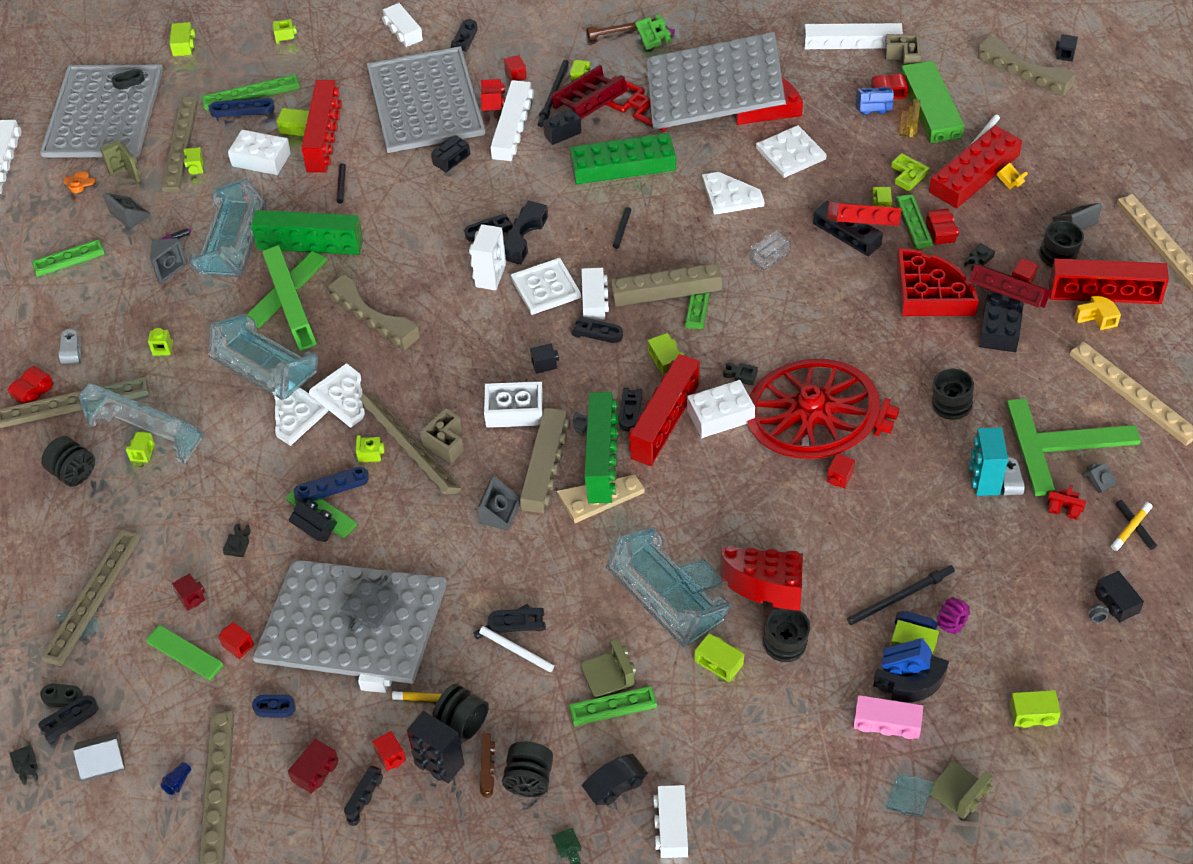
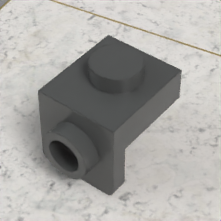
M1095 462L1087 466V471L1081 474L1083 478L1089 476L1098 493L1117 484L1106 462L1099 465Z

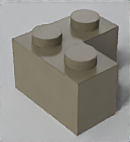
M887 34L885 46L886 60H902V66L920 63V35Z
M447 408L420 431L423 447L448 463L452 464L464 453L462 438L458 436L462 432L460 417Z

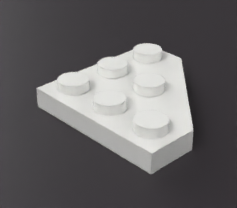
M720 172L702 174V181L714 215L764 206V199L760 189Z
M347 363L309 391V395L350 428L360 422L365 415L363 404L360 400L363 395L360 385L361 374Z
M287 380L275 391L276 436L291 446L329 410L309 395L308 392Z

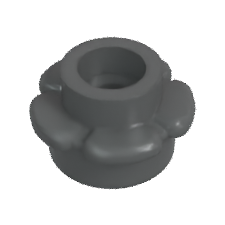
M1095 604L1089 609L1088 615L1092 622L1101 623L1108 619L1107 613L1109 610L1101 604Z

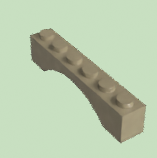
M989 36L979 46L978 59L1062 97L1073 87L1076 73L1062 67H1045L1024 61L1013 54L1004 41L993 36Z
M345 274L328 285L329 297L333 302L339 303L346 311L353 313L358 320L364 321L371 329L374 328L382 337L388 338L396 347L399 346L406 350L420 339L418 326L406 317L385 315L367 306L358 294L356 282Z

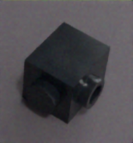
M1062 34L1061 40H1057L1055 50H1058V60L1073 62L1077 36Z
M552 343L530 348L531 361L536 374L557 369L559 354L557 350L553 349Z

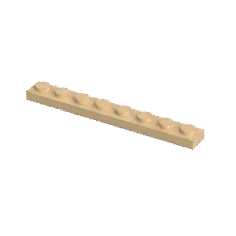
M1133 194L1118 199L1117 205L1193 292L1192 260Z
M1083 342L1071 350L1070 356L1185 446L1193 441L1192 424L1088 344Z

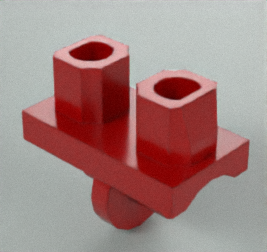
M885 398L875 424V436H880L881 432L892 433L894 421L887 420L886 418L897 420L900 408L890 405L891 399Z
M1069 485L1068 490L1060 488L1059 493L1050 491L1047 502L1049 503V513L1059 514L1062 506L1069 508L1067 517L1078 520L1081 512L1084 511L1086 500L1078 499L1080 493L1072 491L1073 485Z

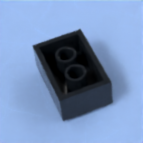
M987 292L979 347L1016 353L1024 302L1003 294Z
M422 711L407 729L414 764L421 770L426 769L431 772L435 779L443 780L449 784L464 766L459 734L427 712Z

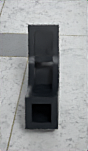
M931 655L930 669L922 670L912 676H899L877 668L873 686L881 691L892 692L891 700L906 703L921 701L933 695L941 687L947 673L949 661Z

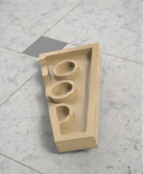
M630 475L613 481V483H616V495H612V503L588 504L586 485L557 491V496L573 522L577 523L643 494L644 487L636 475Z

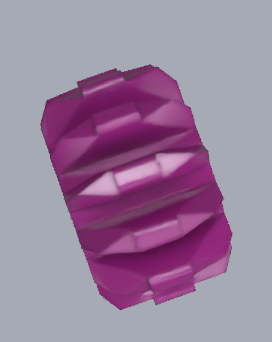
M951 597L947 599L938 611L939 615L936 619L938 620V626L948 633L955 634L960 632L962 627H965L966 621H968L970 606L959 598Z

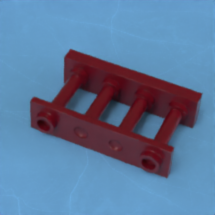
M599 65L552 93L550 96L553 109L556 110L560 106L566 105L573 109L580 119H583L627 92L626 80L622 75L613 80L605 77L602 66ZM600 82H602V83L605 84L604 86H602V87H600V88L597 87V86H595V85H597V84L600 83ZM588 89L591 90V91H593V92L590 93L589 95H586V94L583 93V92L587 91ZM575 97L581 99V100L577 101L576 103L570 101V100L574 99Z
M975 264L968 281L1035 307L1045 308L1052 292L1035 284Z

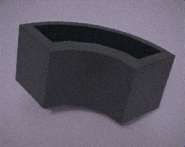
M627 754L599 768L581 786L595 805H610L622 793L638 788L643 783V779L648 772L634 754Z

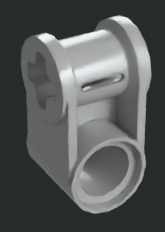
M67 329L61 334L59 348L61 364L81 362V342L78 340L77 332L73 329Z
M1008 457L1001 489L1002 496L1024 494V481L1017 460Z

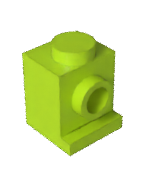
M291 19L273 21L276 44H279V41L295 39L294 35L297 34L296 25L292 24Z
M574 60L570 71L571 82L591 70L590 61Z
M201 147L184 149L186 157L184 158L185 168H188L190 174L204 173V158Z
M873 187V205L891 206V187Z
M161 328L150 330L148 343L152 355H171L173 339H171L169 331L162 330ZM158 345H164L165 348H158Z
M135 433L134 438L130 441V447H126L130 461L149 462L155 446L151 433Z
M357 435L356 455L358 462H380L382 454H385V443L381 442V438H361V435Z

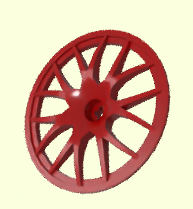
M805 359L781 366L767 374L757 383L749 396L755 406V418L748 420L747 423L754 437L766 448L778 454L799 459L829 457L852 448L871 432L879 417L880 399L872 380L854 366L830 359ZM809 367L805 385L789 373L797 369ZM814 367L832 368L828 382L824 387L818 388L815 385H811ZM836 369L853 376L849 380L834 385ZM784 375L797 388L799 393L793 395L783 393L771 383ZM858 381L866 390L849 398H834V396ZM766 387L778 398L775 400L758 401ZM868 396V410L852 406ZM757 407L789 409L780 415L758 418L756 413ZM832 414L865 416L859 426H854L839 420ZM799 422L802 423L798 433L789 443L775 438L791 425ZM761 424H779L770 434L761 426ZM816 425L825 426L834 442L816 445L813 436V429ZM835 428L851 433L839 439ZM808 434L811 446L797 445Z

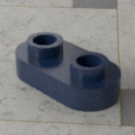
M899 611L895 618L896 625L897 621L901 620L933 630H937L938 626L934 619L908 611Z
M263 694L257 696L252 702L254 713L259 717L286 718L291 716L296 709L294 699L289 695Z

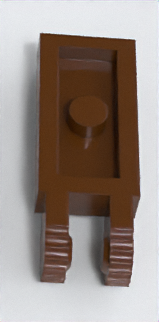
M491 733L482 734L480 792L486 798L493 795L494 777L492 776L494 775V761H490V755H495V742L491 741Z

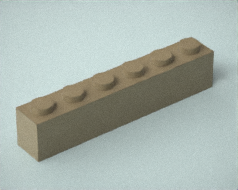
M719 263L611 279L615 307L722 290Z
M544 408L520 497L521 510L545 513L546 506H550V490H554L555 479L553 478L559 471L558 459H562V444L565 445L567 434L565 431L570 428V418H567V410Z

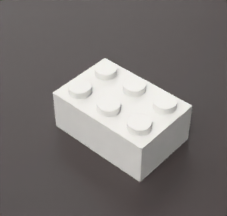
M241 130L230 147L228 154L232 167L278 175L291 151L288 138Z
M481 224L479 231L475 233V241L469 248V254L472 255L471 267L474 270L472 277L475 279L476 287L496 290L506 267L503 232L501 227Z
M740 380L687 396V411L701 438L748 424V420L755 418V406Z
M542 382L485 384L484 415L486 427L539 426L543 415Z

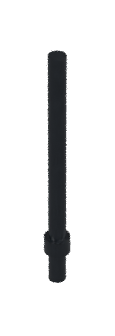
M563 60L546 104L540 111V118L537 123L539 127H543V121L550 116L552 106L550 95L559 89L569 64L568 60Z
M949 565L940 571L935 570L929 573L928 577L848 617L849 625H853L931 584L935 585L941 582L942 578L954 573L955 569L952 565Z

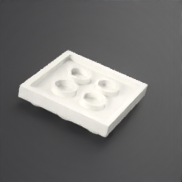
M799 125L756 143V149L783 178L826 160L827 154Z
M560 258L511 274V280L531 315L581 298V292Z

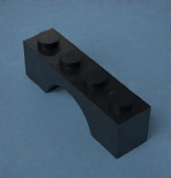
M527 201L525 207L521 208L519 217L514 220L513 227L507 232L504 241L506 261L522 265L528 254L527 240L523 236L529 231L543 228L548 219L547 205Z

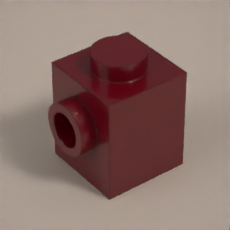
M190 573L172 583L176 595L187 611L205 601L203 585L200 581L196 582Z

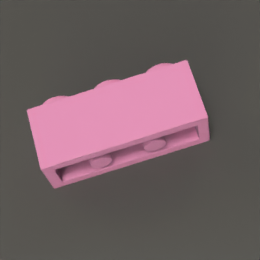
M858 695L854 729H859L862 732H878L887 736H903L906 739H919L923 705Z

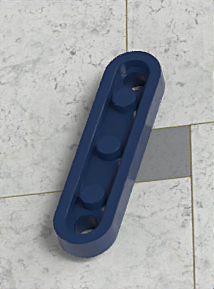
M270 98L217 101L209 106L211 116L217 118L270 114L275 109L274 101Z
M355 467L300 484L294 488V498L297 502L315 501L363 486L369 480L368 470L363 467Z

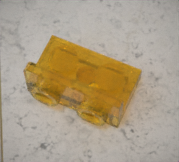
M913 100V106H909V112L902 111L900 136L916 137L920 100Z

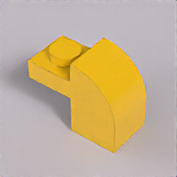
M1093 296L1090 303L1077 306L1074 319L1077 323L1095 320L1099 329L1104 330L1118 327L1121 313L1111 300L1105 297Z

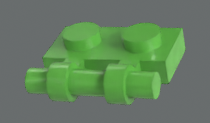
M656 15L655 21L648 17L635 22L646 50L660 46V39H665L666 43L672 41L671 33L666 28V22L661 15ZM656 28H660L661 31L656 32Z

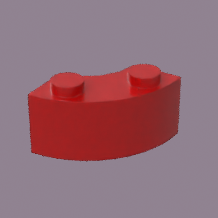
M501 79L481 80L482 111L502 110L505 103V97H502V93H505V83H502Z

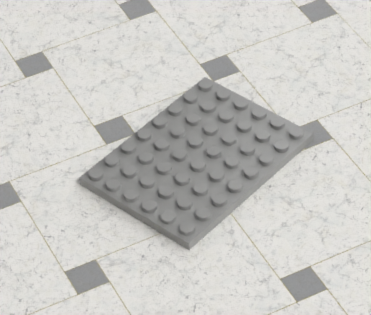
M775 32L647 58L652 125L654 130L786 104Z
M461 46L367 63L387 153L445 143L446 140L454 136L466 139L486 135Z
M162 64L68 65L41 147V157H103L100 148L116 140H119L122 145L125 144L130 155L133 154L134 157H140L163 73ZM133 69H140L144 73L145 80L139 85L124 89L113 87L111 79L116 74Z
M293 559L254 653V662L352 676L363 674L381 677L389 681L414 684L447 586V579ZM384 576H389L392 582L388 585L387 589L397 593L399 599L378 629L368 625H360L354 634L349 632L347 628L353 620L341 613L342 606L362 579L374 584H380Z

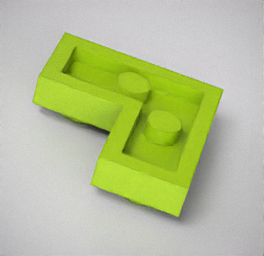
M903 153L891 163L892 168L901 172L895 179V184L907 191L915 187L930 171L929 167Z

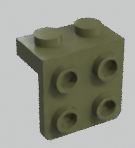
M116 140L100 148L110 176L126 169L137 183L140 182L139 176L141 174L137 166H135L137 163L136 158L133 154H129L125 144L122 145L119 140Z
M619 639L610 641V653L581 663L582 672L594 698L603 697L634 686L636 669L633 662L629 663L627 659L629 657L625 645L621 646Z
M952 762L932 784L928 793L964 819L969 812L973 813L976 810L980 799L990 793L993 788L991 785L993 776L985 771L980 778H977L956 762Z

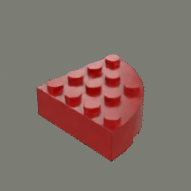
M782 78L786 104L734 114L737 125L801 117L803 100L795 87Z
M898 249L897 272L902 316H976L979 302L976 290L959 268L934 254L929 256L922 254L920 250Z
M734 546L721 548L720 574L722 580L728 582V587L731 590L754 602L763 603L764 600L773 603V607L800 611L803 553H798L797 551L778 552L775 549H768L766 551L757 550L756 548L737 549Z

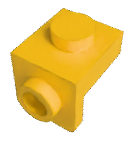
M1009 163L996 175L1010 190L1015 185L1018 188L1025 182L1024 177L1028 173L1024 172L1021 175Z

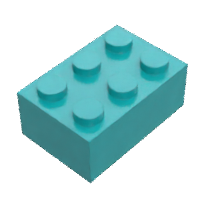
M1002 427L978 428L977 435L973 437L974 448L971 449V461H968V470L973 475L971 477V486L975 488L976 496L1000 495L1008 463Z

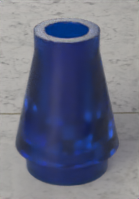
M181 762L179 766L162 778L161 788L170 795L180 792L188 774L191 772V767L187 763Z

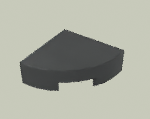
M575 412L573 426L576 432L583 436L587 431L588 417Z

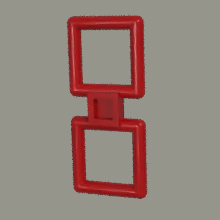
M626 81L627 88L636 93L623 105L611 101L606 106L621 113H624L631 107L637 110L633 114L634 119L653 127L652 119L642 115L651 106L650 98L643 95L645 89ZM668 127L660 128L658 130L665 131Z

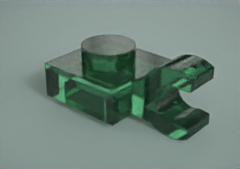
M573 827L552 835L553 843L560 858L567 856L570 864H581L578 851H581V845Z

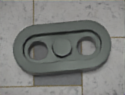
M133 69L114 75L111 81L114 88L124 89L141 84L145 77L142 70Z
M52 683L42 688L40 697L47 706L65 707L83 697V693L77 686Z

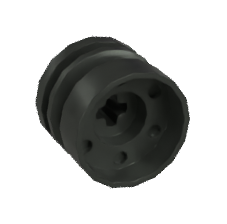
M1059 220L1049 224L1039 249V256L1042 261L1053 267L1054 259H1077L1084 240L1083 231L1076 224L1069 221Z
M951 368L939 372L934 377L932 406L939 416L945 419L956 420L967 416L972 411L974 381L968 372Z
M61 436L54 439L46 447L42 455L41 464L46 471L57 477L67 486L72 487L82 484L90 476L95 466V457L93 453L80 446L72 438Z
M777 608L769 614L765 625L763 647L770 657L780 662H792L804 654L810 634V621L806 614L801 610Z
M455 683L442 693L434 707L432 716L457 731L461 740L467 741L481 728L488 714L489 705L485 700L475 694L471 695L470 691Z
M522 741L511 744L508 748L507 766L504 768V776L502 778L503 787L507 791L523 797L545 795L548 791L549 772L552 769L554 758L553 752L544 745L535 742Z

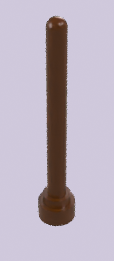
M635 22L600 29L587 27L586 33L588 40H594L598 35L637 29Z

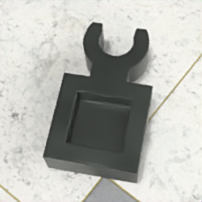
M980 243L970 252L969 257L965 259L964 266L973 264L972 271L975 264L984 266L994 257L995 251Z
M726 363L727 370H723V377H735V381L740 380L743 384L753 386L758 373V367L742 363L739 364V367H736L733 363Z
M239 524L235 525V535L229 534L223 548L224 555L244 557L249 544L248 536L251 533L249 525H246L243 531H240Z
M28 745L10 752L16 774H19L21 782L26 785V777L32 775L35 781L38 780V774L34 769L38 764L32 746Z

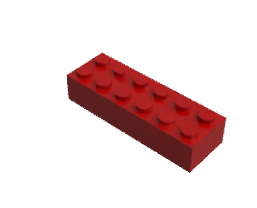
M316 80L301 146L307 173H327V168L331 165L332 143H335V131L338 130L337 120H340L339 109H342V100L339 99L340 89L336 86L335 80Z
M994 125L931 177L929 193L957 209L993 179L1000 170L1020 156L1023 140Z
M1054 259L1049 280V290L1052 291L1050 300L1091 301V297L1100 296L1118 303L1162 304L1169 281L1167 263Z
M678 354L677 358L672 360L668 373H664L660 386L655 388L652 399L647 401L645 411L638 416L636 426L632 427L629 431L631 459L649 466L653 465L687 407V396L695 394L699 387V360Z

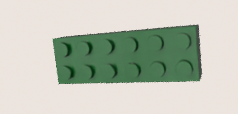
M670 133L570 147V159L576 185L676 171V154Z
M256 210L251 223L257 250H267L279 245L281 251H314L316 253L360 255L363 244L359 215Z
M612 392L589 393L585 483L588 504L612 503V495H616V483H613V481L617 479L616 468H614L617 466V454H614V452H618L617 440H615V438H618V426L615 427V424H619L618 413H615L617 411V399H613Z

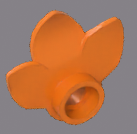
M79 171L74 176H66L63 179L64 185H67L72 193L82 192L84 186H90L97 181L96 178H89L87 171Z

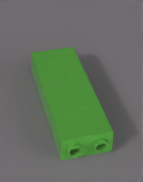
M934 61L903 65L901 74L905 75L907 81L908 96L929 142L935 143L963 138L964 123Z
M280 246L262 251L299 350L302 351L317 345Z

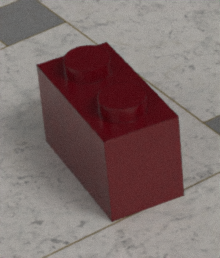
M315 738L288 770L291 782L312 794L315 789L321 787L328 773L334 771L337 767L339 760L336 751Z

